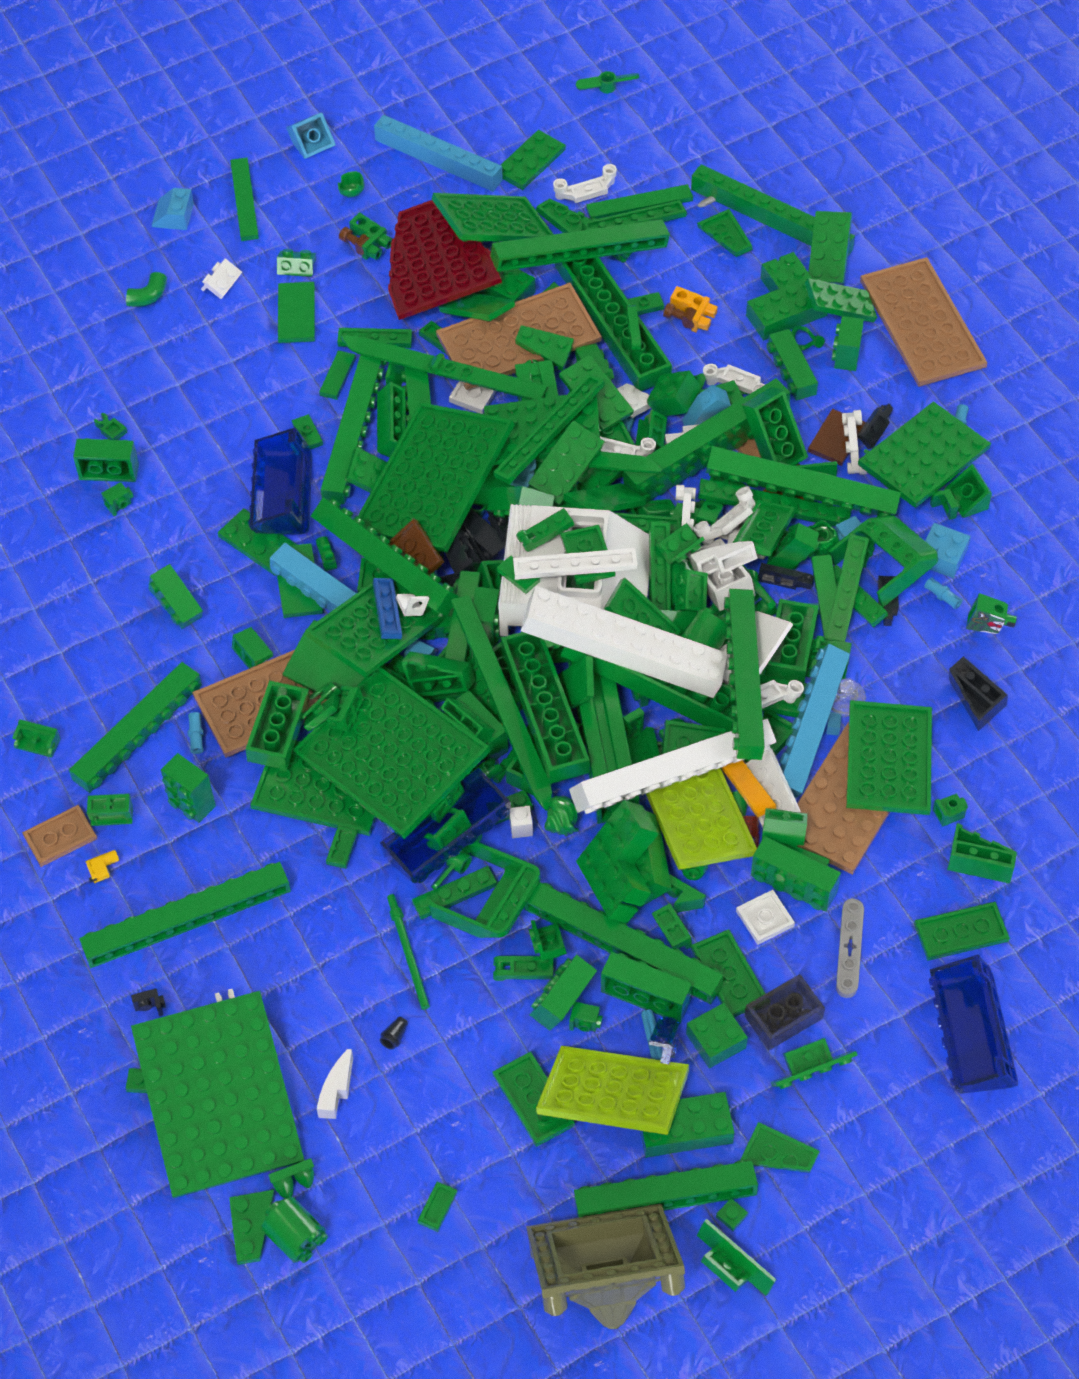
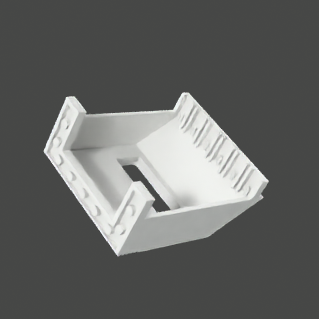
M512 504L510 506L504 561L509 556L519 558L566 554L560 534L529 552L525 551L522 546L523 543L519 542L516 537L520 530L529 529L565 507L518 506L517 504ZM565 508L575 525L564 532L599 525L608 550L635 548L637 570L615 571V577L595 581L594 589L566 588L567 575L540 577V583L536 586L605 610L604 607L617 584L623 578H626L647 597L649 583V534L609 510ZM503 576L499 596L500 636H508L509 625L522 626L528 600L534 588L525 594Z

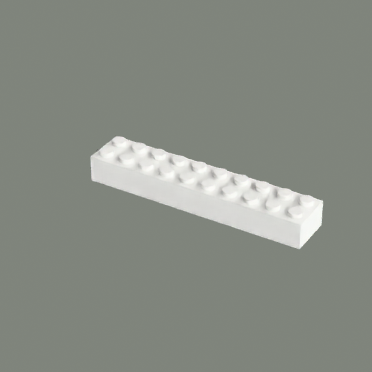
M535 586L528 600L521 628L522 632L714 698L722 685L727 659L726 652Z
M768 719L763 720L764 752L770 750V745L776 743ZM730 731L583 781L569 789L577 813L585 811V814H589L602 807L612 806L622 800H629L637 795L652 792L657 788L667 787L677 781L681 782L692 776L707 773L712 769L722 768L732 762L742 761L744 759H737L736 750L732 748L735 734H732Z

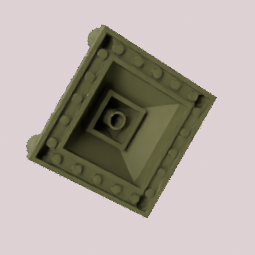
M661 1204L526 1226L530 1255L534 1259L542 1292L544 1311L551 1316L563 1314L568 1307L566 1297H569V1300L588 1308L604 1327L617 1329L625 1323L635 1307L636 1301L656 1286V1282L661 1281L662 1291L670 1296L679 1295L685 1289L684 1264Z

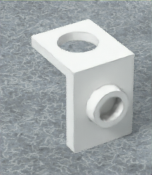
M397 594L396 596L404 616H422L429 601L428 596L416 597L413 594Z

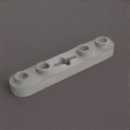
M857 899L846 900L842 908L836 991L844 998L853 997L857 993L859 983L864 906ZM849 939H852V948H854L851 956H848V948H846L849 944Z

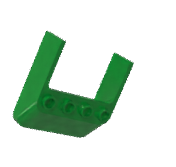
M893 515L865 520L828 550L829 555L832 557V563L835 566L845 557L850 534L870 538L904 567L902 572L877 591L882 607L891 602L938 562L937 551Z
M470 839L468 844L472 856L499 866L505 872L476 920L430 902L429 908L432 918L479 938L504 937L511 930L540 882V870L531 863Z

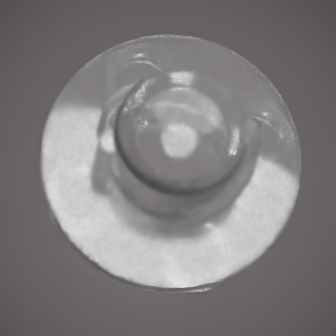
M851 678L841 680L831 708L834 712L841 714L842 717L849 716L850 700H866V694L862 686Z

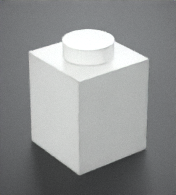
M530 806L509 808L512 839L533 836Z

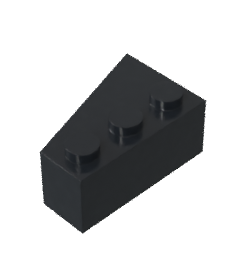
M462 523L448 552H445L455 576L460 577L461 571L477 572L481 562L488 561L465 524Z
M964 656L949 669V681L979 731L1007 706L1008 695Z

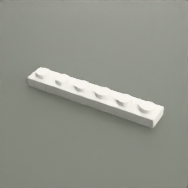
M635 548L513 558L515 579L637 570Z

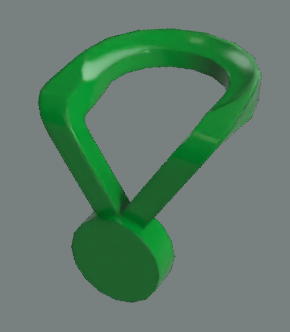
M795 326L791 331L794 338L796 332L802 330L813 340L805 345L798 344L801 350H805L812 345L817 348H821L824 345V338L819 335L814 336L807 327Z

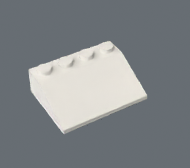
M755 611L759 674H761L793 624L789 621ZM727 644L720 651L726 652ZM727 654L722 681L727 685H729L728 678L729 673H731V670H728L727 668L728 657L730 658V654Z

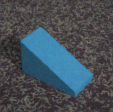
M830 712L826 734L839 736L842 713Z

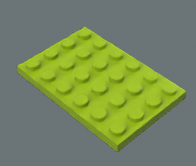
M721 768L712 769L707 773L692 776L681 782L677 781L672 783V785L661 789L657 788L646 794L678 870L752 857L757 850Z
M561 1046L536 1107L537 1114L668 1135L689 1073V1065Z

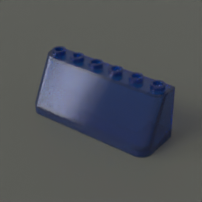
M296 427L256 439L253 448L252 491H250L251 505L249 506L250 520L248 521L250 529L257 534L301 535L308 533L312 476V452L309 445Z
M480 768L463 779L465 792L452 807L463 810L471 826L440 851L429 848L427 845L429 839L424 838L427 833L434 835L454 815L450 812L445 815L440 823L433 820L430 815L405 839L393 832L380 842L384 857L412 883H422L425 881L430 873L434 870H439L448 859L456 857L461 852V849L473 844L478 836L490 831L500 819L503 820L509 816L511 812L509 799Z
M978 954L930 969L931 978H929V984L935 993L933 1003L936 1010L939 1011L940 1017L937 1018V1021L944 1034L942 1044L948 1053L946 1063L949 1070L952 1071L953 1077L950 1078L953 1090L963 1094L1018 1086V1078L995 979L989 965Z

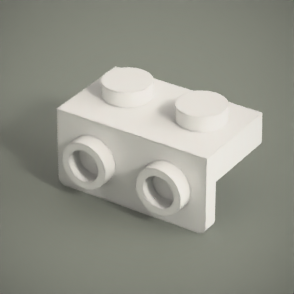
M225 258L222 263L217 262L212 268L214 272L212 275L208 274L202 281L204 286L201 290L204 291L208 288L217 297L222 299L241 275L242 271Z

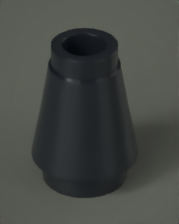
M397 1017L381 1033L380 1043L390 1050L398 1047L408 1026L407 1020Z

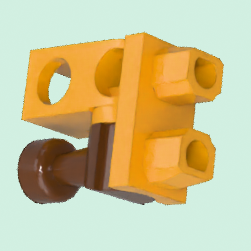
M676 286L670 297V303H667L664 309L663 317L669 319L672 316L682 320L685 328H692L691 331L697 333L699 328L708 331L711 319L705 316L715 318L718 306L710 304L709 297H703Z

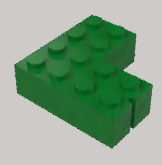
M794 252L779 257V261L773 259L762 264L760 279L770 292L747 301L746 317L763 341L769 339V334L787 329L792 330L795 326H802L828 315V313L813 310L804 284L808 278H813Z
M627 800L622 801L576 860L607 917L624 923L630 921L638 911V908L621 902L641 907L652 893L635 863L659 834L644 807Z

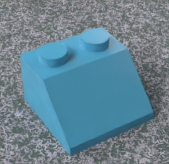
M322 112L286 127L293 145L304 159L336 145Z
M173 188L160 197L152 227L187 230L194 206L191 189Z

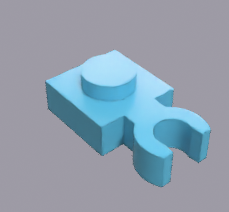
M534 459L510 485L528 488V482L534 475L536 460Z

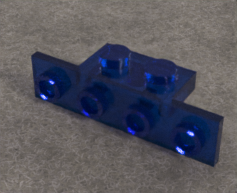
M671 1017L658 1019L649 1040V1045L663 1048L660 1063L668 1065L671 1058H676L680 1040L676 1039L680 1022H676Z

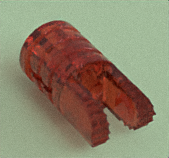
M743 816L758 848L760 845L758 834L759 817Z

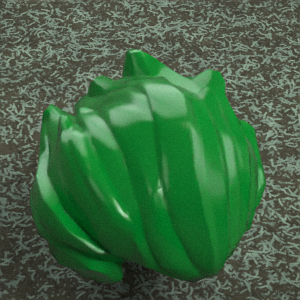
M820 520L813 526H808V528L819 533L817 540L819 545L815 552H811L808 555L809 558L812 556L829 555L828 550L839 542L836 530L825 520Z
M566 796L552 797L549 800L550 808L547 812L545 830L559 835L564 834L565 837L568 833L578 832L579 829L575 827L578 813L572 799Z

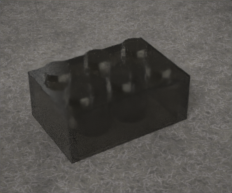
M799 974L747 1004L744 1017L767 1049L771 1050L822 1020L825 1007Z

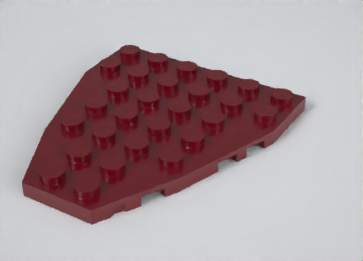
M432 200L398 213V222L394 229L396 233L391 242V271H389L390 284H388V291L399 320L502 283L500 274L496 271L490 257L491 251L488 248L486 249L479 241L460 240Z

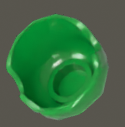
M357 171L343 174L341 182H338L340 194L350 198L358 196L365 187L363 176Z

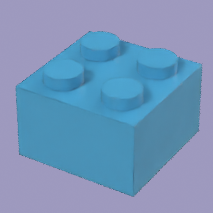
M934 523L925 540L938 554V562L930 570L955 578L968 550L971 536Z

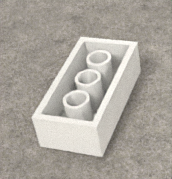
M720 538L708 545L701 546V548L693 553L725 543ZM687 552V553H686V555H687V560L690 561V563H691V565H692V567H693V569H694V566H693V563H692V559H691V554H693V553ZM743 566L723 574L718 570L708 575L707 595L719 611L724 609V597H728L729 589L753 590L754 596H756L752 578Z

